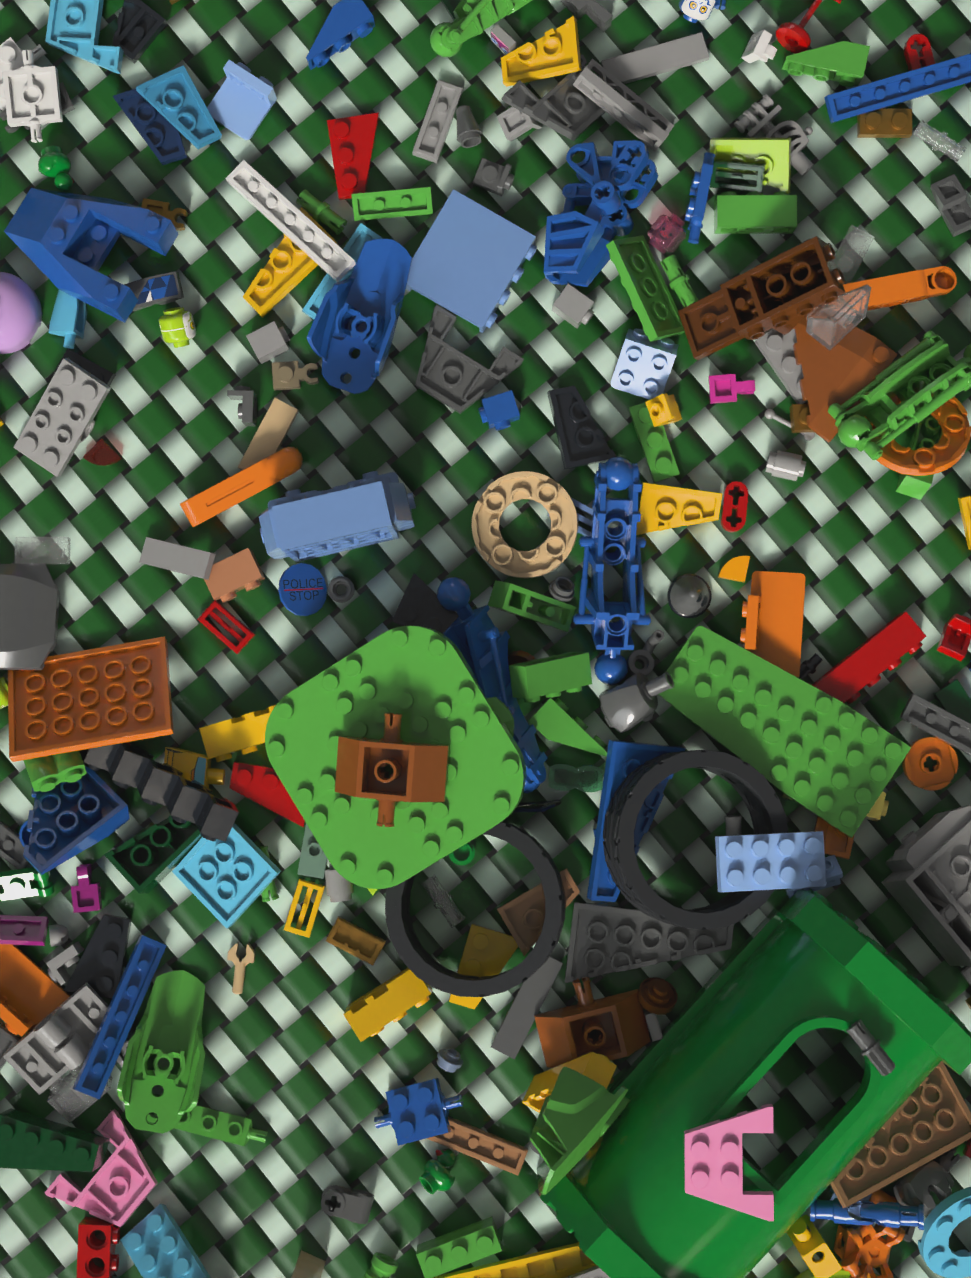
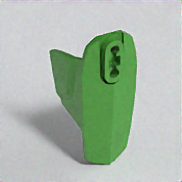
M184 970L170 971L155 978L144 1015L136 1028L135 1034L128 1042L117 1086V1094L119 1100L125 1103L126 1119L135 1129L162 1134L177 1127L183 1113L192 1111L198 1102L205 1060L202 1034L205 985L197 977ZM156 1085H160L163 1088V1093L159 1097H156L152 1092L153 1087ZM151 1112L157 1115V1121L154 1123L147 1121V1115Z

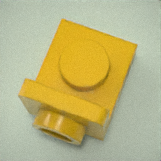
M664 393L645 402L654 427L682 420L674 394L668 395Z

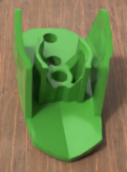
M568 1067L562 1068L552 1094L547 1096L530 1136V1141L550 1168L545 1183L538 1189L540 1193L546 1195L591 1149L599 1137L606 1133L630 1102L625 1096L629 1089L623 1085L613 1095L604 1086Z

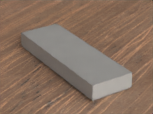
M438 79L412 152L413 156L438 163L463 93V87Z
M146 537L139 562L209 580L216 554Z

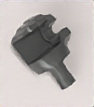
M639 672L626 679L623 684L603 691L599 695L600 707L609 727L615 728L622 734L641 721H650L658 706L657 695L675 686L672 676L665 672L649 681L644 674Z
M951 1149L942 1154L936 1161L931 1160L900 1177L893 1187L896 1200L902 1206L918 1207L919 1204H924V1215H927L931 1209L936 1207L932 1196L928 1193V1189L935 1192L940 1201L952 1195L951 1188L954 1187V1181L949 1175V1171L961 1160L960 1154L958 1153L954 1156L957 1151Z

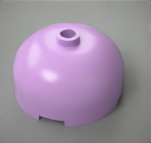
M0 272V354H9L23 349L30 343L38 327L41 326L42 308L38 296L28 284L13 274Z

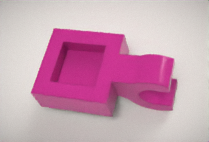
M736 374L712 375L708 377L710 404L737 402V394H754L755 380L736 382Z

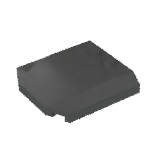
M0 564V670H43L45 660L57 645L60 592L46 564Z

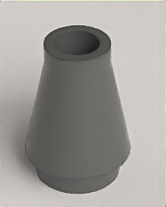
M467 105L458 107L455 111L457 116V141L464 148L475 147L481 143L482 131L472 114L471 107Z

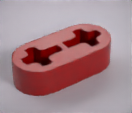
M922 34L912 35L904 46L908 70L912 71L921 68L920 63H922V67L935 64L928 38ZM914 42H916L917 46L922 45L923 47L919 52L920 57L916 49H911Z
M731 482L723 491L720 520L723 529L728 532L739 531L746 522L748 489L742 482ZM734 487H738V492L743 495L738 497L736 505H733V496L729 495V491H732ZM732 509H736L735 516L737 519H740V523H736L734 527H731V523L726 521V518L732 515Z

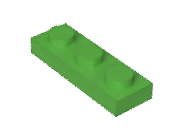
M431 187L351 194L354 221L433 214Z
M645 402L629 407L628 410L653 483L655 484L678 476L680 473L664 426H653Z

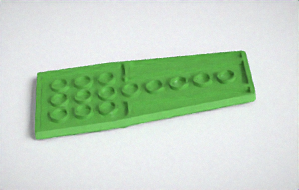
M697 626L666 671L674 680V688L658 694L732 754L760 772L779 791L850 838L853 837L911 749L909 745L840 700L704 626Z

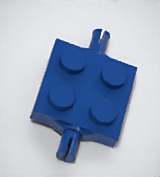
M709 152L704 153L700 172L695 171L689 195L694 197H690L685 212L684 221H689L687 230H690L688 242L692 244L699 243L700 232L703 228L701 223L704 218L711 176L713 174L715 154Z
M438 1078L387 1091L385 1093L389 1105V1114L375 1117L374 1122L385 1120L375 1124L377 1129L391 1125L395 1131L398 1146L451 1132L448 1120L449 1109L463 1106V1101L453 1103V1101L461 1100L462 1096L459 1094L446 1098L441 1091Z

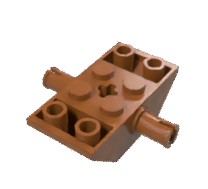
M384 713L383 738L370 739L339 736L335 792L353 797L376 799L379 801L376 825L394 827L395 802H445L449 745L404 742L403 739H400L402 714ZM389 764L394 770V773L390 776L388 771H384V767Z
M582 977L584 989L581 988L579 978L574 980L572 983L575 988L578 1004L534 1015L546 1066L554 1068L590 1052L602 1054L610 1061L628 1057L651 1042L643 1007L637 998L638 989L594 1000L590 978ZM596 1029V1034L591 1035L590 1031ZM612 1076V1078H611L609 1084H611V1083L614 1082L613 1076Z

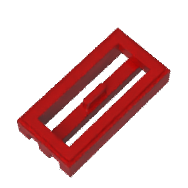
M216 600L197 619L236 654H239L255 636L249 628ZM217 608L239 627L246 636L243 638L213 610ZM208 616L212 617L240 643L236 646L206 618Z

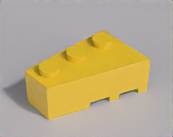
M407 967L349 1004L343 1015L360 1042H362L369 1036L372 1037L381 1032L384 1026L392 1020L396 1022L406 1016V1011L414 1005L418 1008L430 1000L428 996L432 993V989L429 984L416 977Z

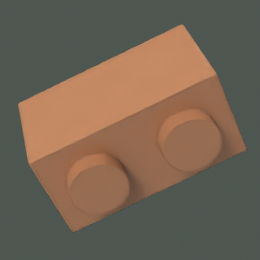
M247 548L213 564L209 580H204L213 600H222V603L236 598V592L244 588L246 591H251L261 586L260 581L265 579L253 551Z

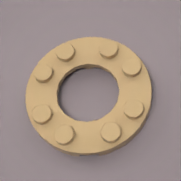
M514 472L492 482L479 501H477L472 516L473 539L483 559L499 572L517 578L539 577L556 569L571 553L578 534L577 511L567 491L550 477L536 472ZM521 499L534 500L542 504L548 511L551 519V531L547 540L539 548L531 551H518L510 547L503 540L500 532V518L504 510L511 503Z

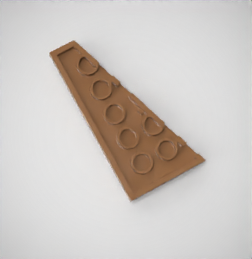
M942 1061L830 1183L843 1208H847L971 1138V1112Z

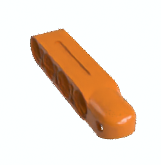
M939 266L843 284L845 293L839 295L836 301L829 303L828 309L830 313L838 317L917 302L950 293L957 284V277L951 268Z
M285 447L180 503V506L191 526L195 527L296 473L303 464L302 454L294 447Z

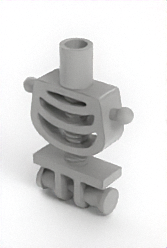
M765 94L760 102H754L751 105L753 111L746 110L743 113V117L736 121L734 126L740 133H744L749 125L753 127L745 138H754L761 130L767 134L765 138H795L791 142V165L803 176L814 165L801 152L809 142L807 135H811L813 130L811 127H806L803 131L799 124L792 120L782 122L774 127L770 122L780 114L782 108L777 105L768 114L765 110L772 107L774 102ZM789 130V132H787L784 135H781V133H779L780 131Z

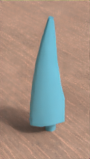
M58 290L49 333L65 337L64 348L74 349L75 339H83L87 318L86 303Z

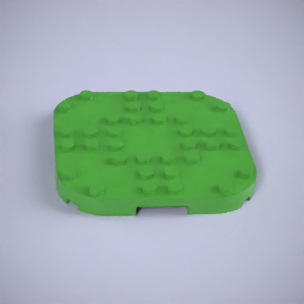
M401 626L382 633L285 695L272 710L266 725L265 747L269 761L333 868L349 882L364 888L385 889L406 881L498 825L516 809L523 796L527 773L525 760L519 746L505 723L501 722L458 647L441 632L427 627ZM384 713L402 714L400 739H403L404 742L449 745L445 802H395L394 827L376 825L379 801L376 799L353 797L335 792L339 736L370 739L383 738ZM390 764L384 767V771H388L389 776L394 773Z

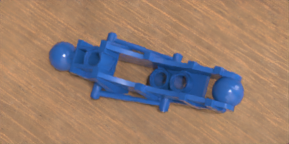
M619 456L610 458L605 463H599L598 471H596L594 477L595 494L592 503L591 536H581L579 538L580 547H584L579 611L578 614L573 616L574 624H591V634L596 650H605V653L597 658L594 670L597 678L607 685L619 684L626 677L628 665L625 658L620 655L621 650H634V643L631 638L632 625H649L651 623V617L645 611L640 548L645 547L646 539L644 537H636L637 522H640L641 513L638 509V492L642 491L640 471L637 463H631L629 460ZM607 487L615 491L628 488L627 499L606 498ZM613 521L620 522L619 525L615 528L608 527V525ZM611 546L618 547L616 551L612 553L606 552V550ZM603 560L608 565H618L623 561V602H604ZM590 562V564H591V588H588V591H587V583H588V579H587V575H588V563ZM635 572H637V592H638V595L636 594V587H635ZM585 607L591 614H585ZM614 617H621L617 622H609Z
M457 577L447 578L440 583L437 590V598L440 605L447 610L456 611L459 617L443 634L458 647L473 671L474 678L487 698L496 696L511 712L515 724L513 738L522 752L526 765L527 777L523 793H531L546 779L547 774L544 762L547 756L544 751H539L534 735L537 731L533 724H528L517 699L512 696L508 665V639L510 636L507 631L499 633L498 628L495 627L487 614L490 610L488 605L472 610L468 604L471 591L465 581Z

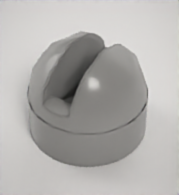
M59 924L49 925L51 947L63 945L68 941L67 927Z

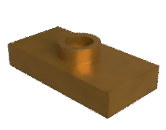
M338 916L326 939L328 943L372 966L386 940Z

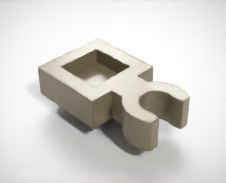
M298 361L273 362V389L275 391L301 389L300 381H305L310 385L318 384V378L308 377L310 370L318 369L317 364L309 363L303 368H299Z

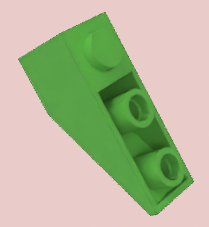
M841 41L786 56L782 70H787L789 74L795 76L810 75L818 81H837L845 87L858 86L864 77L870 46Z
M928 415L916 424L909 444L910 450H917L922 447L931 448L939 442L942 436V429L933 416ZM900 474L895 492L921 500L932 485L934 474L926 476Z
M549 698L528 720L547 740L607 756V752L604 750L607 745L597 735L592 738L585 731L588 726L579 717L573 720L566 713L569 708L559 698L555 701Z

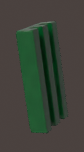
M714 159L710 188L749 192L757 191L762 193L766 164ZM717 167L758 171V174L717 170ZM716 177L756 180L757 185L716 181Z

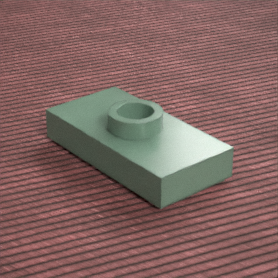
M306 824L297 874L324 879V870H326L328 858Z

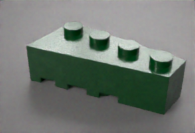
M170 815L167 819L154 824L143 833L127 840L121 846L110 850L104 855L139 894H145L152 891L183 860L202 836L195 823L189 821L180 823L172 819Z
M10 1108L0 1113V1168L93 1172L103 1165L110 1138Z

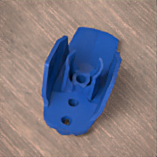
M374 239L365 242L350 278L335 283L333 288L323 298L307 335V340L312 350L322 358V375L330 386L353 394L363 393L369 390L377 376H380L394 337L412 262L409 252L395 240ZM359 349L360 356L353 359V350ZM350 373L352 380L346 384L343 380L344 376Z

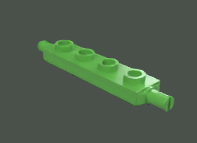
M196 1105L190 1112H184L177 1127H175L178 1130L240 1146H245L250 1139L265 1143L267 1139L265 1137L268 1135V1131L253 1128V1121L250 1118ZM154 1112L149 1113L147 1121L151 1123L156 1122L157 1115Z

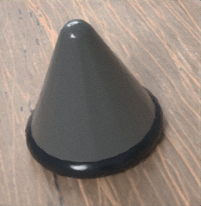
M684 574L677 577L671 583L667 593V600L671 610L683 618H696L702 615L710 606L712 599L708 583L702 577L695 574Z

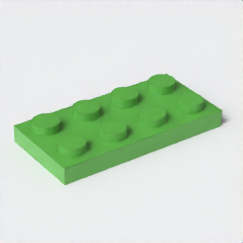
M644 235L616 239L608 243L606 247L610 253V259L616 266L621 277V283L627 290L632 301V307L637 312L643 325V331L648 336L649 341L652 342L684 333L678 309Z

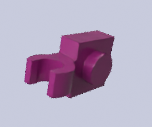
M82 864L76 867L78 884L71 886L73 913L102 909L100 882L91 883V864Z

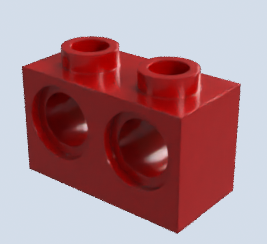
M98 1217L83 1218L78 1225L77 1278H111L114 1272L118 1271L119 1254H115L116 1244H119L120 1227H116V1225ZM101 1230L105 1234L106 1239H97L94 1231ZM93 1258H101L105 1266H96Z

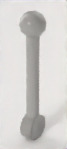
M773 409L765 411L767 419L773 418L791 428V422L775 414ZM814 432L801 433L804 439L808 441L815 437Z

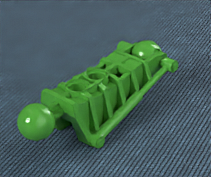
M460 0L454 9L456 19L452 23H440L432 30L430 35L431 47L442 57H452L460 51L463 42L480 35L485 29L532 0Z
M928 331L924 334L923 341L875 376V380L842 405L838 403L831 404L828 408V413L836 420L835 425L838 428V437L841 443L850 448H857L860 452L864 450L872 460H877L882 456V448L913 424L921 422L948 400L955 397L957 393L969 390L971 388V343L965 348L963 358L956 361L950 355L948 344L938 334ZM895 396L901 401L898 405L891 400ZM860 399V404L856 405L848 411H845ZM871 423L876 427L874 430H872Z

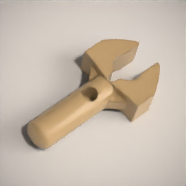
M239 942L228 951L227 960L232 961L235 965L232 988L234 994L243 993L246 965L255 962L256 953L249 943L246 947V956L242 961L237 953Z

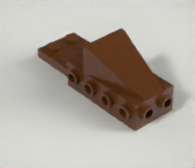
M815 236L755 266L753 269L733 277L731 280L721 284V289L679 310L678 313L694 359L700 360L743 338L748 340L761 338L765 335L766 331L772 328L785 335L806 315L810 314L813 308L836 301L839 295L845 293L842 284L845 282V277L839 267L836 268L833 260L836 258V253L833 246Z

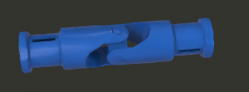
M834 1198V1200L816 1199L810 1206V1221L815 1222L816 1219L833 1220L834 1223L866 1226L872 1225L875 1222L884 1227L900 1228L902 1225L915 1226L919 1230H924V1204H919L918 1207L901 1206L899 1202L874 1204L868 1200H859L847 1208H843L838 1198ZM861 1205V1220L850 1217L848 1214L850 1207Z

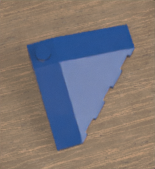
M86 766L87 774L76 782H61L54 789L47 792H34L32 787L31 795L35 797L34 808L29 810L27 831L30 832L29 845L24 846L23 855L41 875L108 837L130 820L128 805L92 769Z

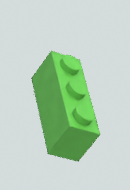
M729 191L717 195L714 201V234H793L797 228V195H789L785 191L775 192L773 195H763V192L759 193L757 191L749 192L747 195H737L736 192Z
M572 651L509 665L512 696L514 698H524L526 703L540 701V696L544 695L548 698L561 696V691L565 690L569 693L582 691V686L592 684L589 652Z
M493 1216L418 1244L416 1256L424 1277L433 1278L501 1252L502 1240Z

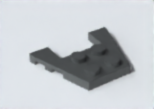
M580 55L581 69L583 71L587 61L584 55ZM582 71L569 73L540 100L520 80L502 97L505 103L572 141H575L605 113L601 107L573 86V83Z
M436 305L415 385L461 414L522 365L524 359L503 347L490 369L480 365L443 341L456 322L457 317Z

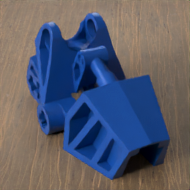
M614 141L612 156H599L594 142L576 144L569 149L566 160L576 172L580 183L565 185L562 190L566 198L563 212L547 216L544 275L552 284L588 287L610 260V253L606 245L613 241L615 235L625 236L632 231L634 222L626 208L633 209L639 207L658 178L657 167L649 159V152L641 141ZM640 151V153H641V156H640V157L635 156L634 158H632V156H631L632 153H636V154H637V153ZM576 152H585L586 156L582 162L574 163L572 161V157ZM648 168H649V170H650L651 173H650L649 175H648V174H644V175L642 176V175H641L642 171H647ZM629 190H638V195L634 200L629 201L625 199V195ZM590 205L585 215L574 211L575 206Z

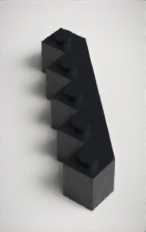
M119 743L82 750L81 757L86 767L95 771H100V769L109 771L114 784L123 788H128L129 786L137 788L144 802L154 806L158 803L165 805L171 818L175 821L195 823L203 838L214 842L216 839L226 842L239 813L233 802L226 798L219 799L211 794L213 790L196 780L184 779L182 772L167 763L156 762L153 760L154 756L138 746L133 747L126 743Z

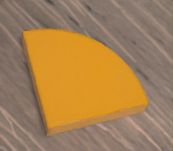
M738 556L729 560L721 568L718 577L744 583L750 556Z

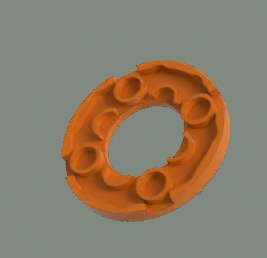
M897 396L891 399L896 405L901 403ZM953 397L930 414L938 421L942 429V436L937 444L931 448L922 447L917 450H910V447L905 448L893 439L882 448V456L877 461L900 474L914 476L932 475L947 470L962 458L971 437V426L969 425L966 409L957 398ZM871 423L872 430H874L876 427Z

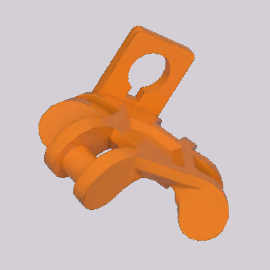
M877 1223L874 1228L872 1225H860L855 1230L852 1227L848 1230L845 1226L838 1225L834 1252L842 1259L841 1266L844 1271H849L850 1278H894L888 1266L890 1251L893 1245L899 1244L903 1240L905 1230L901 1227H884ZM842 1236L843 1241H845L844 1247H841ZM880 1267L882 1275L876 1276L873 1268Z

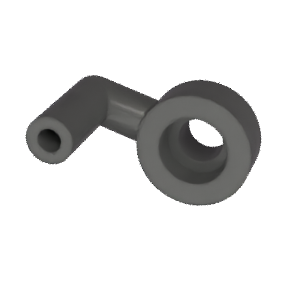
M656 630L648 638L642 650L634 651L627 658L629 674L633 676L640 672L647 676L653 670L654 659L651 654L656 645L664 638V633L661 630ZM636 661L642 664V669H637L635 667Z

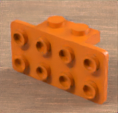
M755 571L752 574L751 595H748V601H743L742 617H747L746 628H741L740 642L745 644L746 650L799 678L806 577L802 573Z
M0 944V1018L6 1022L5 1026L11 1033L19 1034L22 1037L71 995L54 982L49 975L18 947L11 944Z

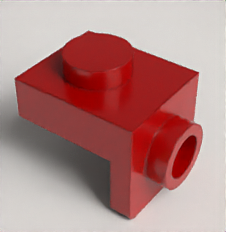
M954 614L944 626L937 651L962 661L966 656L971 640V619Z

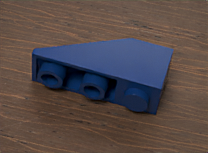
M341 0L333 6L306 57L310 70L316 66L317 68L324 66L332 55L337 52H344L351 46V42L358 37L364 38L372 32L375 26L374 17L362 0Z

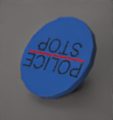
M299 563L290 566L283 572L279 580L278 592L281 602L287 610L295 615L308 616L315 614L322 608L326 600L327 587L325 579L318 569L310 564Z

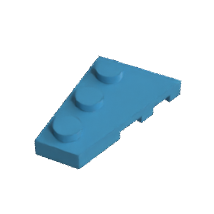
M184 65L136 86V91L197 149L221 139L222 134Z

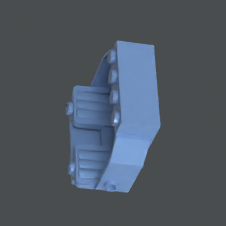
M378 471L365 473L362 475L363 479L351 481L346 485L336 486L324 491L313 490L301 493L300 489L285 492L286 497L270 500L268 502V511L259 516L261 538L270 557L273 559L290 557L295 562L399 539L398 531L415 527L411 509L416 508L413 494H407L404 483H399L395 472L379 475Z

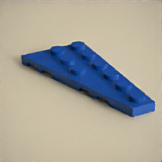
M609 740L587 893L589 900L616 902L620 893L605 862L603 847L605 814L615 791L624 779L641 764L644 765L646 761L664 753L685 751L686 748ZM674 774L669 775L657 784L644 800L638 813L634 830V851L636 856L640 849L639 843L644 833L647 834L664 797L663 791L669 779H672Z

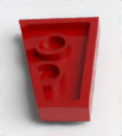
M379 112L327 120L339 200L351 199V194L366 193Z
M240 762L233 763L230 789L305 827V820L273 768Z

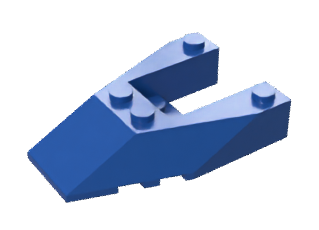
M36 188L29 190L4 230L7 236L59 290L124 323L136 306L138 299L131 288L98 272L120 234L166 256L179 235L171 220L146 208L108 198Z

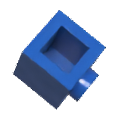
M512 390L482 399V407L478 408L482 423L487 422L489 429L494 427L496 431L506 429L511 426L510 422L520 420V414Z

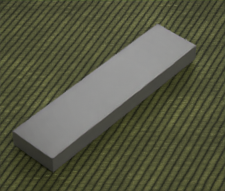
M701 32L602 60L601 66L623 84L708 61L709 54Z

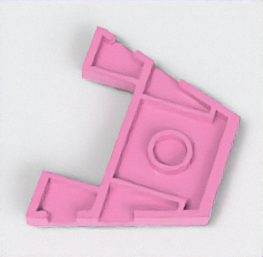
M765 1104L761 1108L749 1112L744 1111L721 1121L719 1119L685 1130V1193L767 1221H774L773 1192L743 1191L742 1134L773 1133V1105Z
M114 1109L96 1129L104 1137L110 1138L109 1141L117 1148L83 1190L65 1173H61L45 1191V1194L51 1198L55 1197L65 1201V1204L72 1207L76 1206L86 1210L93 1216L121 1227L158 1182L118 1111Z

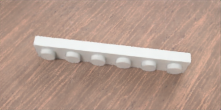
M245 160L225 178L235 190L336 282H339L356 265L353 258Z

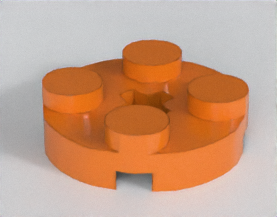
M923 737L914 741L902 762L903 771L907 779L913 786L924 790L935 791L948 786L958 770V757L955 750L949 744L936 737ZM928 756H930L931 760L937 761V765L933 766V771H929L928 768L924 767V762H926Z

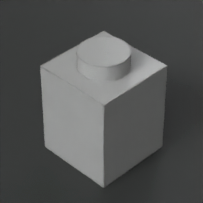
M567 284L552 305V311L578 329L581 323L586 325L593 316L594 311L591 309L594 302L570 284Z
M275 321L246 335L261 364L289 350L286 342L290 341L284 327L278 328Z

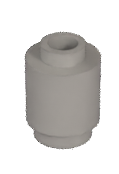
M777 450V452L770 451L765 472L771 473V476L796 481L798 476L803 477L806 462L802 461V455Z
M329 864L330 869L324 871L327 896H330V902L352 900L351 893H354L353 883L343 878Z

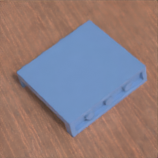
M453 189L412 258L406 289L408 291L413 289L479 327V331L483 333L486 327L490 329L498 316L495 313L498 306H504L511 294L508 289L512 282L518 283L524 272V269L521 268L526 259L530 261L537 250V246H535L536 236Z

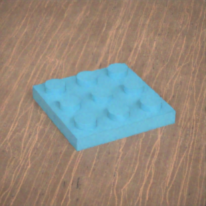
M234 823L226 842L216 839L214 842L202 837L172 872L228 929L277 877L281 870Z

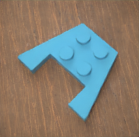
M51 0L45 41L52 47L114 73L121 74L124 52L122 48L98 46L104 0Z

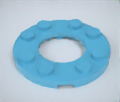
M971 1187L957 1191L941 1201L925 1219L922 1239L918 1240L920 1255L927 1266L934 1273L945 1278L971 1276V1251L958 1250L954 1252L949 1248V1237L953 1229L960 1222L971 1217Z

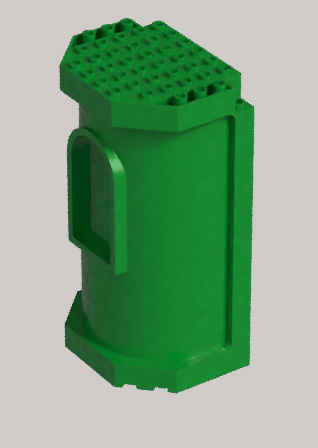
M811 888L808 891L804 889L797 890L779 911L774 908L661 1032L662 1039L653 1041L608 1091L613 1095L623 1085L629 1089L625 1095L630 1100L628 1105L606 1133L599 1137L591 1149L546 1195L539 1192L540 1199L556 1212V1219L569 1233L575 1232L574 1236L579 1241V1248L610 1278H745L941 1061L959 1075L971 1063V1032L964 1028L965 1024L954 1014L950 1013L951 1010L941 1000L929 994L930 990L910 974L908 975L906 973L908 970L901 963L885 954L886 950L877 941L858 931L859 927L851 919L831 908L833 905L824 896L813 891ZM861 1019L874 1038L881 1041L880 1046L895 1064L894 1070L888 1075L882 1076L866 1055L863 1056L865 1070L862 1083L857 1092L774 1184L742 1155L743 1191H772L774 1194V1221H767L685 1193L684 1131L719 1119L720 1121L724 1120L799 1037L818 1028H835L846 1032L848 1027H851L854 1022ZM545 1161L537 1168L538 1188L545 1183L550 1170Z

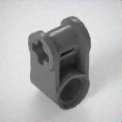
M330 1185L322 1193L321 1208L329 1216L347 1219L358 1224H367L374 1195L364 1190ZM332 1195L337 1196L335 1205L330 1204Z

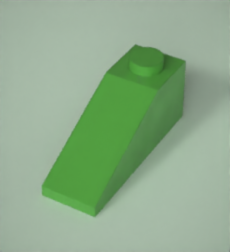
M496 580L488 602V606L565 632L569 631L576 609L575 606L511 583Z

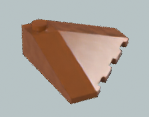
M817 306L793 328L795 329L797 339L793 349L796 365H801L804 379H801L799 382L803 401L808 400L810 415L806 416L807 426L829 443L838 433V428L835 425L836 420L828 413L829 406L833 403L842 405L875 380V376L892 363L897 353L876 337ZM860 399L845 411H848L856 405L860 404Z

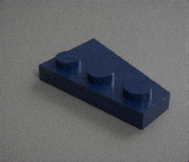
M136 89L113 96L162 165L188 158L180 132L143 98Z

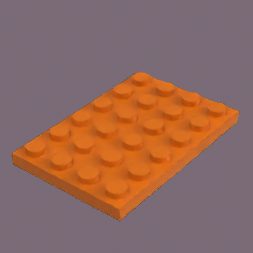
M165 636L49 656L44 662L43 670H8L9 758L12 762L174 734L168 645Z

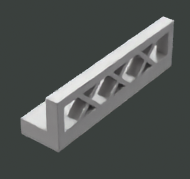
M594 59L589 62L573 83V86L653 151L658 149L674 127L671 122ZM591 69L595 71L600 76V78L595 73H593ZM655 122L661 125L665 130L659 127Z

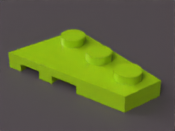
M791 138L710 139V153L715 154L714 159L766 164L763 185H769L789 194ZM717 167L721 171L758 174V171Z

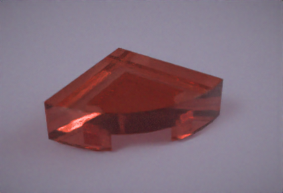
M102 438L83 456L90 463L99 466L112 465L122 459Z

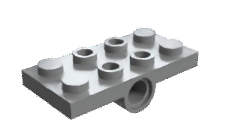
M63 358L13 448L56 477L61 476L79 443L83 442L93 430L95 425L93 419L111 387L70 359Z
M86 982L9 1048L3 1055L4 1059L40 1095L69 1069L74 1070L85 1061L109 1005Z

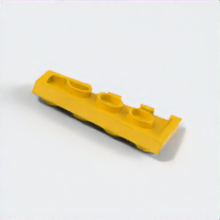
M301 207L300 211L337 244V242ZM283 234L284 238L277 249H273L265 267L260 269L243 295L245 301L262 318L318 266L285 234Z

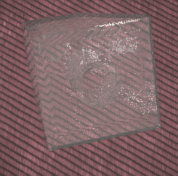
M864 285L839 295L838 299L832 303L822 304L819 308H813V311L806 318V332L828 350H831L866 317L871 287Z

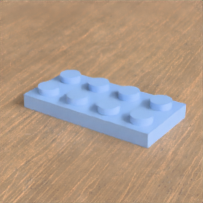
M823 831L715 836L718 892L826 887Z

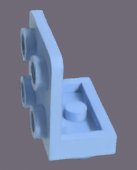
M228 60L223 68L227 78L207 109L213 120L244 140H250L277 100V97L272 88L273 84L262 76L258 79L251 74V70L243 63L238 62L235 64Z
M628 329L611 380V386L649 400L663 394L679 345L674 344V341L669 338L650 342L642 329Z

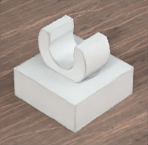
M766 30L753 34L741 58L748 63L759 59L767 62L768 58L772 60L777 52L774 46L768 44L772 34Z

